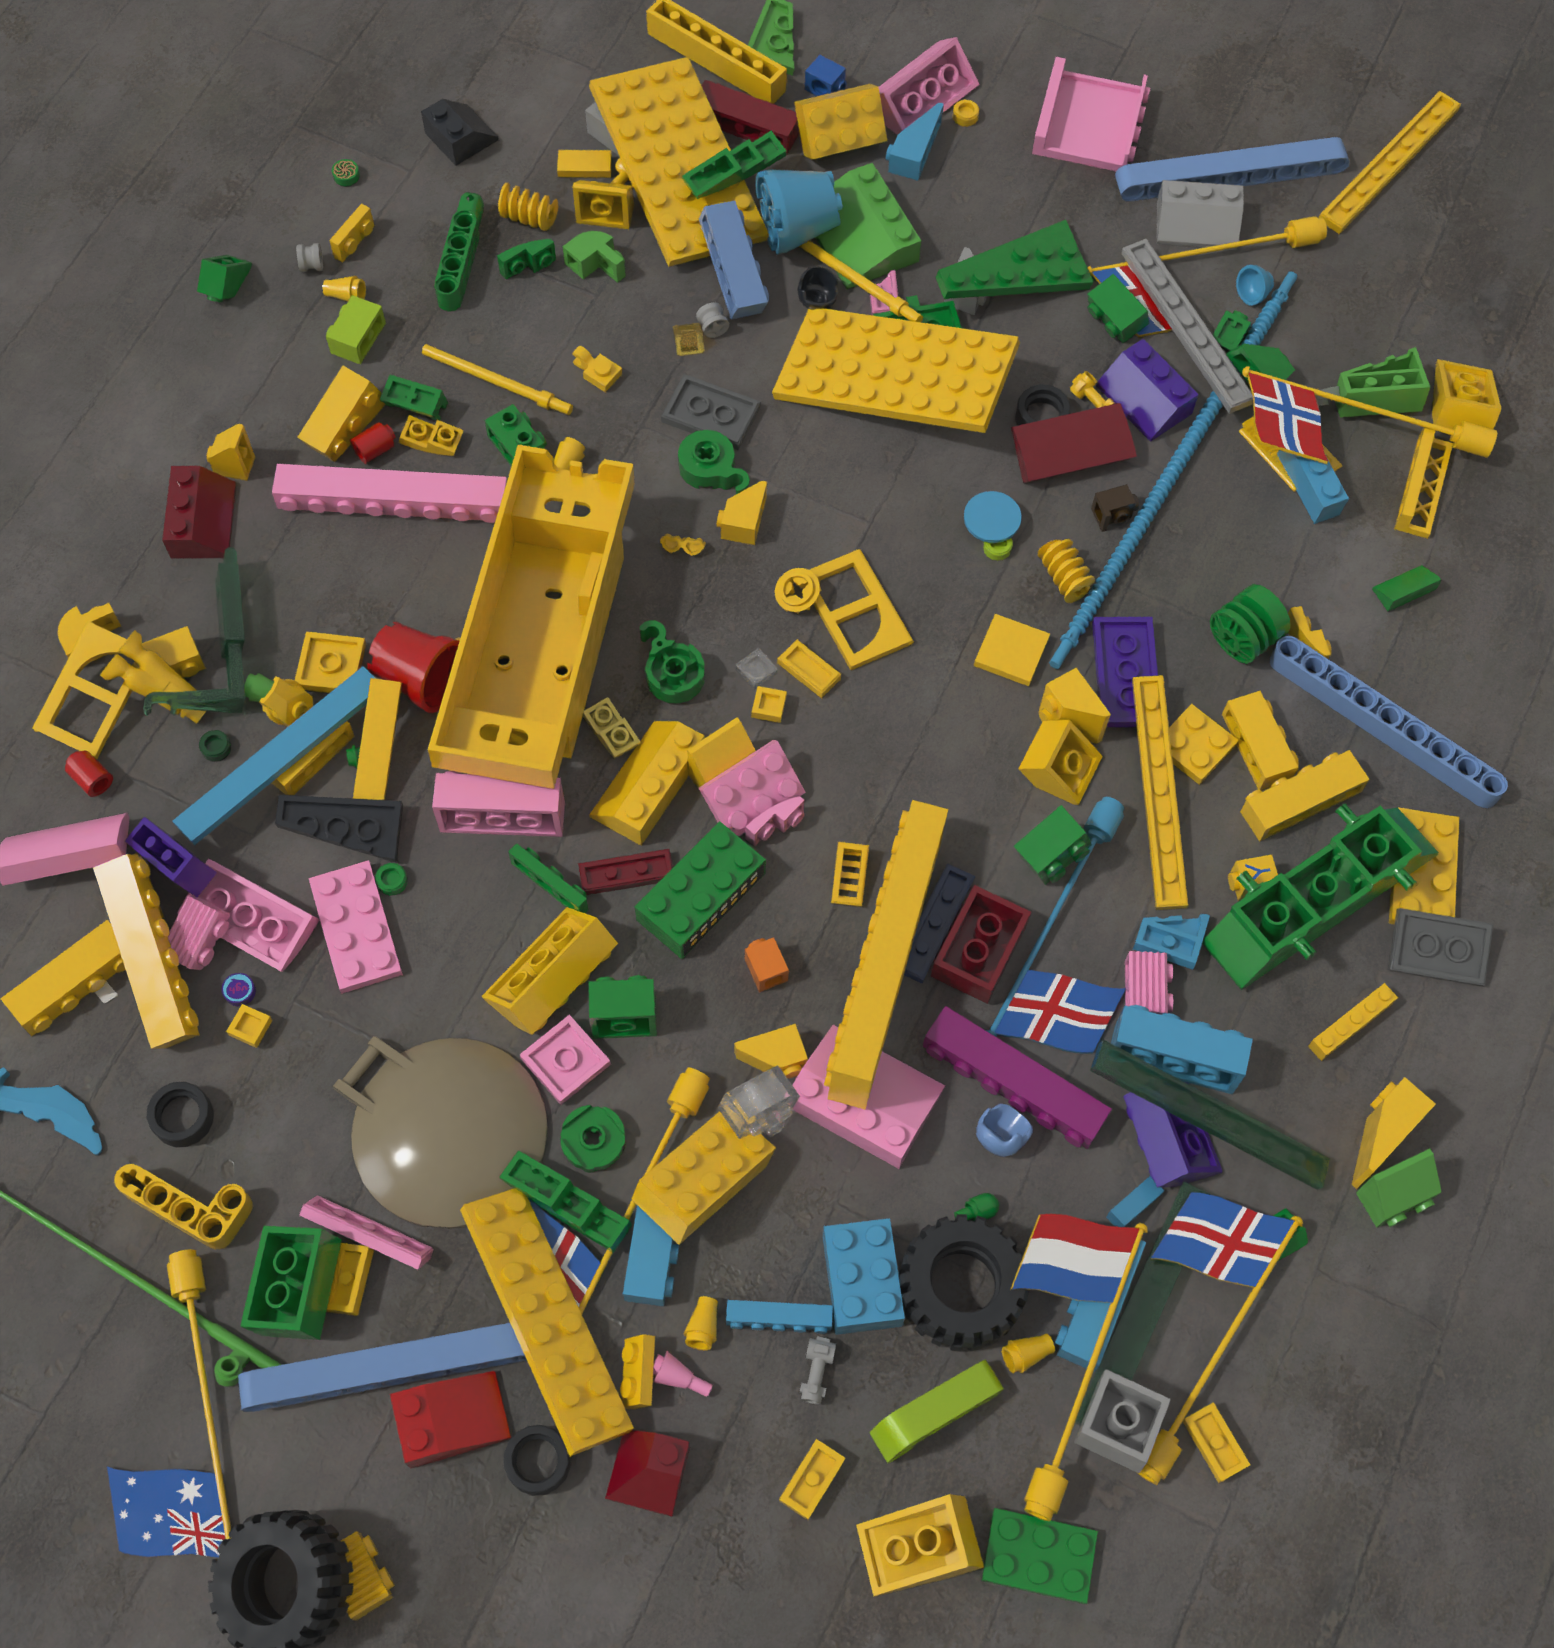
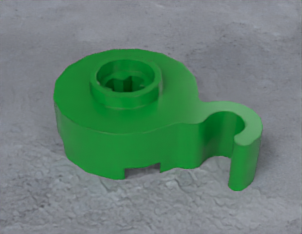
M700 430L686 436L681 442L678 450V464L680 475L687 484L699 489V486H713V489L729 490L736 486V494L750 487V479L746 471L734 468L735 453L733 444L725 435L718 431Z
M656 620L644 622L640 626L641 641L646 642L649 638H655L652 641V650L649 653L645 666L646 683L650 692L657 699L667 703L680 704L691 700L700 693L704 685L705 664L701 653L692 644L687 646L682 643H675V640H667L666 629L661 622ZM676 670V672L680 671V673L671 674L670 671Z

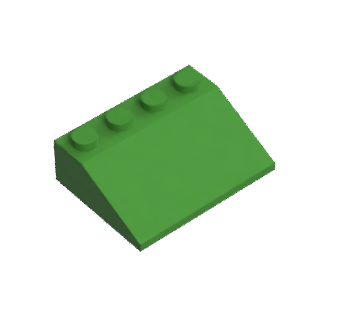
M873 162L848 171L834 182L835 194L839 193L842 200L843 208L838 211L841 223L839 226L815 237L822 249L868 280L886 275L891 270L896 271L919 262L921 239ZM836 272L846 289L857 286Z

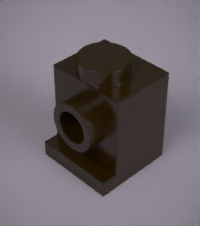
M1126 484L1095 493L1091 510L1103 532L1107 531L1109 524H1121L1130 519L1133 512L1139 510V502L1137 496L1131 493Z

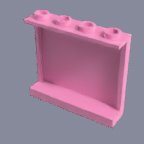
M1056 57L1035 134L1032 154L1117 171L1120 167L1127 165V162L1133 163L1136 147L1131 145L1132 142H1138L1141 127L1136 126L1137 122L1142 123L1146 107L1141 106V103L1147 104L1151 88L1146 87L1148 75H1144L1142 86L1064 71L1066 59Z

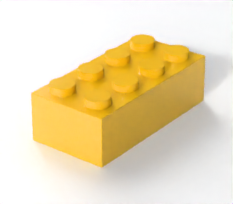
M727 1104L639 1180L632 1200L680 1245L767 1167L776 1147L734 1108Z

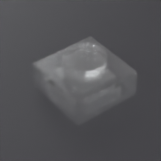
M757 648L736 663V671L754 690L757 689V686H761L777 674L778 668L760 648Z

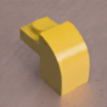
M110 603L96 606L84 614H81L78 607L75 606L62 617L58 626V638L68 658L87 621L93 622L95 625L108 631L121 627Z

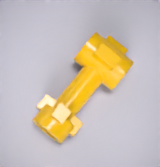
M1089 372L1079 373L1072 381L1071 392L1080 399L1086 396L1096 408L1115 404L1111 398L1105 401L1094 389L1093 386L1097 383V380Z

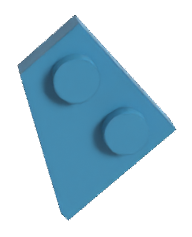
M1200 914L1199 918L1182 919V915L1169 916L1164 919L1159 917L1143 918L1133 949L1140 952L1167 953V961L1193 970L1210 915Z

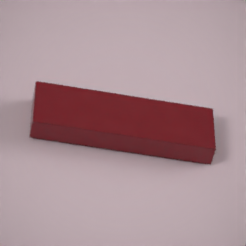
M670 849L578 863L582 890L586 895L657 884L673 868Z

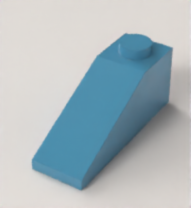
M937 103L900 132L894 145L889 144L885 158L889 161V173L919 180L942 123L943 103Z

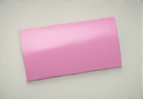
M128 813L6 837L0 844V882L2 886L93 868L126 855L127 843L125 840L128 837L130 818Z
M208 858L206 864L217 873L198 897L230 913V917L227 919L229 922L228 929L221 938L283 972L305 945L320 919ZM185 900L183 901L182 905L180 906V908H179L177 914H179V912H180V910H181V908H182V906H183Z

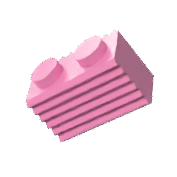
M187 896L168 936L171 948L177 953L181 965L189 969L202 970L211 962L214 956L213 947L216 945V941L228 929L229 922L227 919L230 917V913L200 897Z
M1129 951L1125 959L1126 1006H1144L1149 1012L1160 1015L1168 1012L1172 1013L1174 1000L1173 994L1168 993L1167 983L1172 982L1173 965L1167 964V953Z

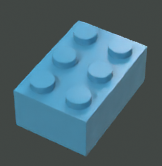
M890 1218L824 1226L822 1236L831 1304L833 1305L835 1334L902 1327L905 1316Z

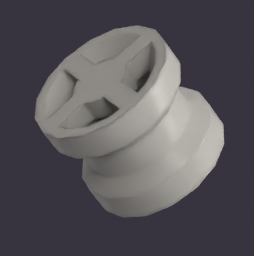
M313 243L312 246L308 247L298 244L296 251L300 272H307L308 269L323 271L320 243Z
M708 303L702 306L696 313L698 322L703 325L702 331L708 338L718 337L729 328V321L726 316H723V308L719 303Z

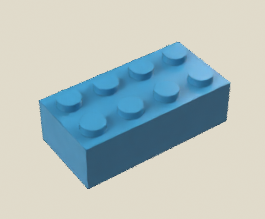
M1125 1005L1114 1027L1107 1061L1233 1094L1246 1075L1253 1039L1244 1037V1034L1239 1031H1221L1213 1029L1210 1024L1205 1022L1190 1023L1181 1020L1179 1016L1171 1013L1160 1015L1149 1012L1144 1006Z

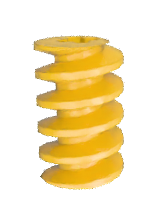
M506 182L503 185L498 200V210L502 218H510L516 222L520 221L521 224L525 225L530 224L531 227H539L543 231L551 228L558 213L557 198L550 205V197L548 195H545L542 201H540L539 192H535L532 198H530L529 189H525L522 195H520V186H515L512 192H510V183Z
M1071 539L1052 540L1038 550L1037 556L1042 559L1043 566L1048 568V574L1053 577V582L1059 587V592L1064 596L1065 602H1076L1088 593L1090 586L1095 582V577L1092 575L1087 576L1090 569L1087 566H1082L1084 564L1082 557H1076L1079 551L1076 548H1071L1073 545Z

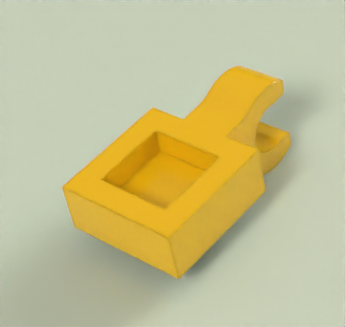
M580 345L572 353L576 357L573 363L584 370L583 378L605 393L622 375V367L602 354H599L594 359L589 351Z

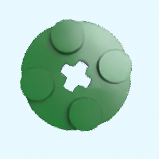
M592 1105L579 1107L564 1120L560 1138L561 1148L566 1159L572 1165L583 1169L585 1172L594 1173L597 1170L606 1169L620 1158L625 1149L624 1125L619 1116L607 1107H592ZM591 1131L593 1134L600 1132L602 1134L597 1145L585 1143L587 1141V1132Z

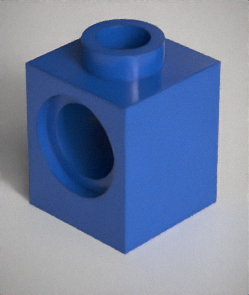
M819 55L805 71V90L815 96L845 90L847 81H845L846 68Z

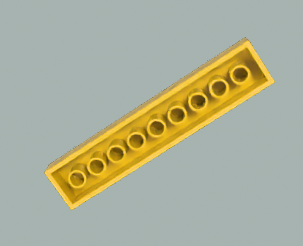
M912 800L909 811L903 810L898 835L895 836L892 855L890 861L887 862L883 877L884 882L879 889L874 914L872 913L869 923L868 936L862 946L860 963L854 973L851 985L852 990L846 1000L842 1024H839L836 1034L834 1051L831 1052L824 1082V1086L829 1087L827 1098L829 1100L866 1110L941 845L949 809Z

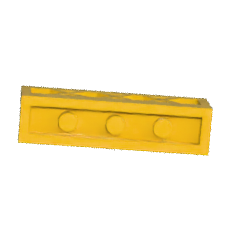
M1423 427L1416 443L1394 529L1428 539L1453 443L1434 438L1435 430ZM1431 447L1443 450V456L1434 460L1430 455ZM1431 468L1437 479L1428 483L1424 474L1425 470ZM1426 491L1431 498V502L1422 505L1418 500L1419 493ZM1420 514L1426 523L1425 528L1410 524L1413 516Z

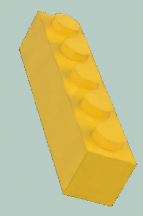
M1385 983L1314 1038L1308 1047L1321 1061L1393 1005L1398 997Z

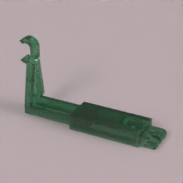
M227 548L225 550L223 563H218L217 578L215 580L221 659H226L228 691L227 688L185 692H152L144 699L143 710L146 716L151 713V704L153 703L169 704L171 706L170 713L173 716L176 715L177 709L242 713L245 702L242 665L245 637L237 552L234 548Z

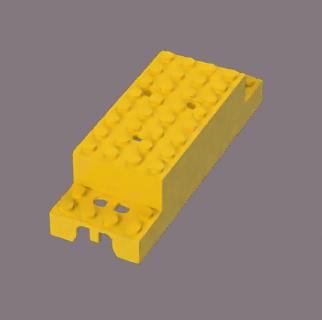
M524 445L517 446L428 746L432 767L540 787L555 788L562 757L572 758L624 560L622 530L635 485L633 464L604 459L599 465L598 474L583 473L582 462L570 460V470L560 469L554 464L553 456L547 449ZM550 501L563 502L560 513L547 511L545 505ZM575 504L586 506L590 509V513L585 517L572 516ZM591 552L601 553L603 556L587 616L579 615L578 594ZM551 591L562 594V597L552 599L546 597V594ZM503 658L509 659V663L506 665H501L498 661ZM564 668L568 670L565 675L556 673L558 669Z

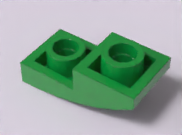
M552 239L531 241L497 255L500 274L507 280L513 275L521 273L526 267H529L534 273L548 267L556 260L554 241Z

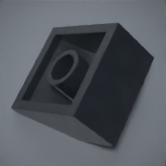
M441 99L421 111L425 134L455 166L498 141V136L467 104Z

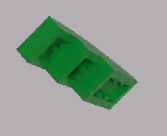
M769 131L754 142L748 139L731 151L725 148L682 175V179L695 197L699 199L737 184L786 157V149L774 133Z
M519 1150L499 1177L513 1189L516 1188L526 1195L529 1200L613 1253L632 1227L628 1219L603 1206L599 1199L574 1186L570 1179Z

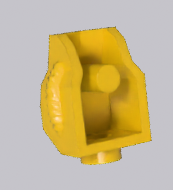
M275 676L271 690L264 698L260 699L259 703L271 721L288 727L313 707V697L297 681L292 679L284 680Z

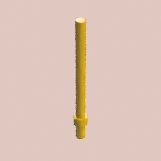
M812 241L799 246L889 306L890 311L898 317L903 316L909 321L922 322L923 316L910 308L907 301L901 297L895 298Z
M425 344L422 348L423 355L533 400L542 408L547 410L552 408L566 415H570L573 410L572 404L555 398L553 393L545 390L540 392L428 344Z

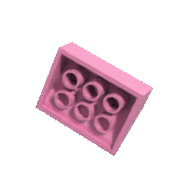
M832 1025L803 1066L787 1093L786 1107L899 1169L942 1094L945 1085L882 1051L866 1110L827 1099L829 1087L824 1086L827 1074L826 1069L830 1054L834 1051L835 1038L838 1027Z

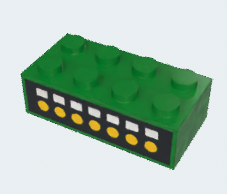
M719 821L634 906L636 921L679 958L683 959L766 874V859Z

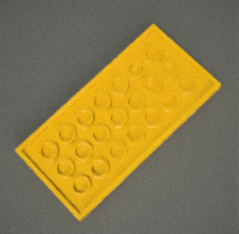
M688 57L590 80L589 88L668 267L710 256L699 221L704 206L736 201L738 210H741L744 216L746 235L750 236L752 244L767 241L769 233L744 180L719 192L697 199L682 179V175L725 148L731 151Z
M824 308L808 309L772 394L776 400L986 433L1019 348V337Z

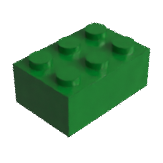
M263 1226L240 1327L260 1336L320 1340L342 1239L319 1228Z

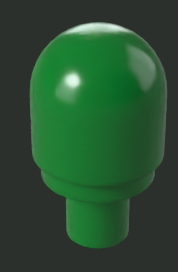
M981 1193L969 1198L965 1202V1208L955 1211L954 1216L956 1218L957 1214H967V1220L975 1221L976 1216L989 1220L997 1215L999 1201L991 1193Z

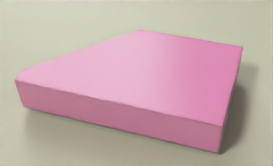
M891 270L888 273V277L876 285L896 298L898 297L896 271ZM870 294L872 316L876 313L890 311L889 306Z

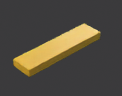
M370 678L353 799L385 800L402 688L401 682Z

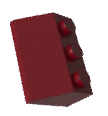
M171 466L162 538L171 559L229 558L236 494L235 481L202 466Z

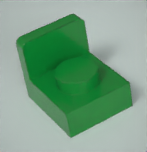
M1235 310L1233 313L1225 311L1213 333V337L1222 349L1231 351L1239 347L1245 334L1249 332L1251 322L1247 321L1248 317L1245 314Z

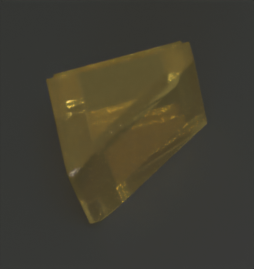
M699 323L673 326L677 355L683 356L704 352L703 333Z

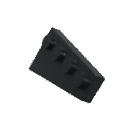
M279 795L275 824L280 829L397 863L403 803L402 801Z

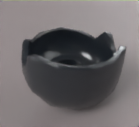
M815 266L808 268L801 275L797 288L798 297L803 306L812 310L830 309L836 302L839 294L837 276L824 267Z

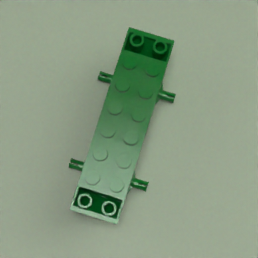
M1344 803L1335 812L1347 824L1345 829L1331 838L1330 844L1284 875L1281 872L1270 881L1260 884L1252 878L1247 870L1243 874L1241 873L1236 879L1248 891L1242 900L1231 906L1230 912L1203 939L1202 944L1236 985L1243 990L1298 951L1305 960H1309L1310 957L1312 958L1317 951L1309 943L1398 882L1406 891H1409L1410 888L1412 889L1417 882L1410 874L1436 857L1439 852L1398 807L1384 810L1380 805L1368 814L1356 816L1347 804Z

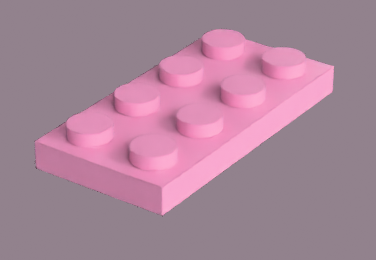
M364 861L309 878L341 994L403 975L370 861Z

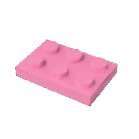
M772 740L699 787L717 822L723 823L737 836L745 833V827L770 807L806 793L779 742L776 740Z

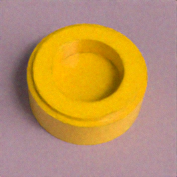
M961 100L954 105L953 120L958 125L967 127L974 125L978 121L979 107L975 102Z

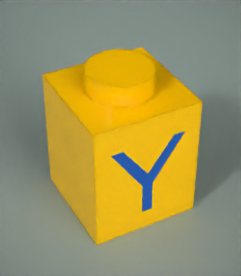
M1266 855L1236 861L1228 874L1230 889L1236 892L1238 901L1242 900L1248 891L1236 878L1247 870L1258 884L1270 881L1278 875L1273 856Z

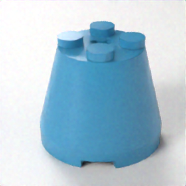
M765 170L757 173L756 196L758 199L762 198L760 199L761 218L769 233L767 242L771 251L776 250L777 255L787 253L840 225L838 211L842 210L843 206L840 194H835L834 177L831 171Z

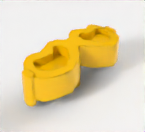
M665 534L660 540L663 548L669 553L676 552L682 547L691 556L700 553L706 545V542L701 538H681L679 536H671L670 534Z

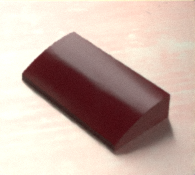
M1120 403L1011 427L1023 483L1137 457L1130 428Z

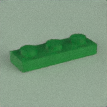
M516 843L508 851L511 864L562 905L583 913L589 910L586 893L576 884L570 886L565 882L563 875L555 867H546L541 863L540 857L531 848L527 847L524 849Z

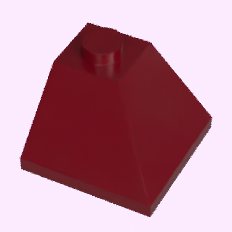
M636 1430L623 1435L605 1499L673 1517L690 1451V1442L659 1433Z

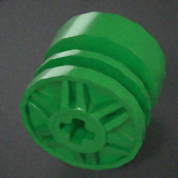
M1257 584L1247 586L1234 596L1232 601L1215 611L1209 620L1210 629L1220 647L1233 659L1246 664L1253 662L1258 658L1259 654L1267 650L1268 646L1275 644L1280 638L1288 634L1291 628L1290 617L1279 598L1269 589Z

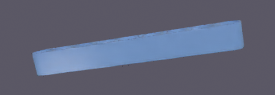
M1331 137L1128 164L1116 171L1115 178L1121 198L1125 201L1158 198L1162 180L1249 186L1337 174L1348 168L1350 160L1342 139Z
M1284 636L1278 640L1270 657V664L1275 671L1482 808L1493 807L1506 792L1508 782L1501 773L1293 636ZM1282 653H1287L1291 657L1285 656ZM1307 669H1311V670H1313L1315 673H1311V672H1309ZM1331 685L1337 686L1340 690L1334 689ZM1357 702L1364 704L1366 707L1360 706ZM1382 719L1388 720L1391 724L1384 722ZM1408 736L1414 737L1416 741L1411 740ZM1433 753L1439 754L1442 758L1435 756ZM1459 770L1465 771L1467 775L1462 774ZM1485 787L1490 788L1494 793L1489 792Z
M505 1323L247 1371L238 1375L241 1411H261L527 1361L511 1323Z

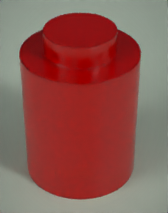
M378 422L350 439V444L358 458L364 464H367L395 446L393 440L396 439V436L388 424L383 425Z
M76 751L66 760L65 772L90 797H97L103 794L111 786L113 775L89 751Z

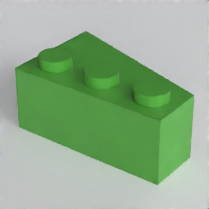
M1416 347L1409 349L1407 354L1399 357L1394 355L1388 356L1384 362L1372 365V363H1368L1342 372L1337 383L1341 397L1395 413L1422 411L1430 390V384ZM1335 401L1340 417L1378 415V413Z

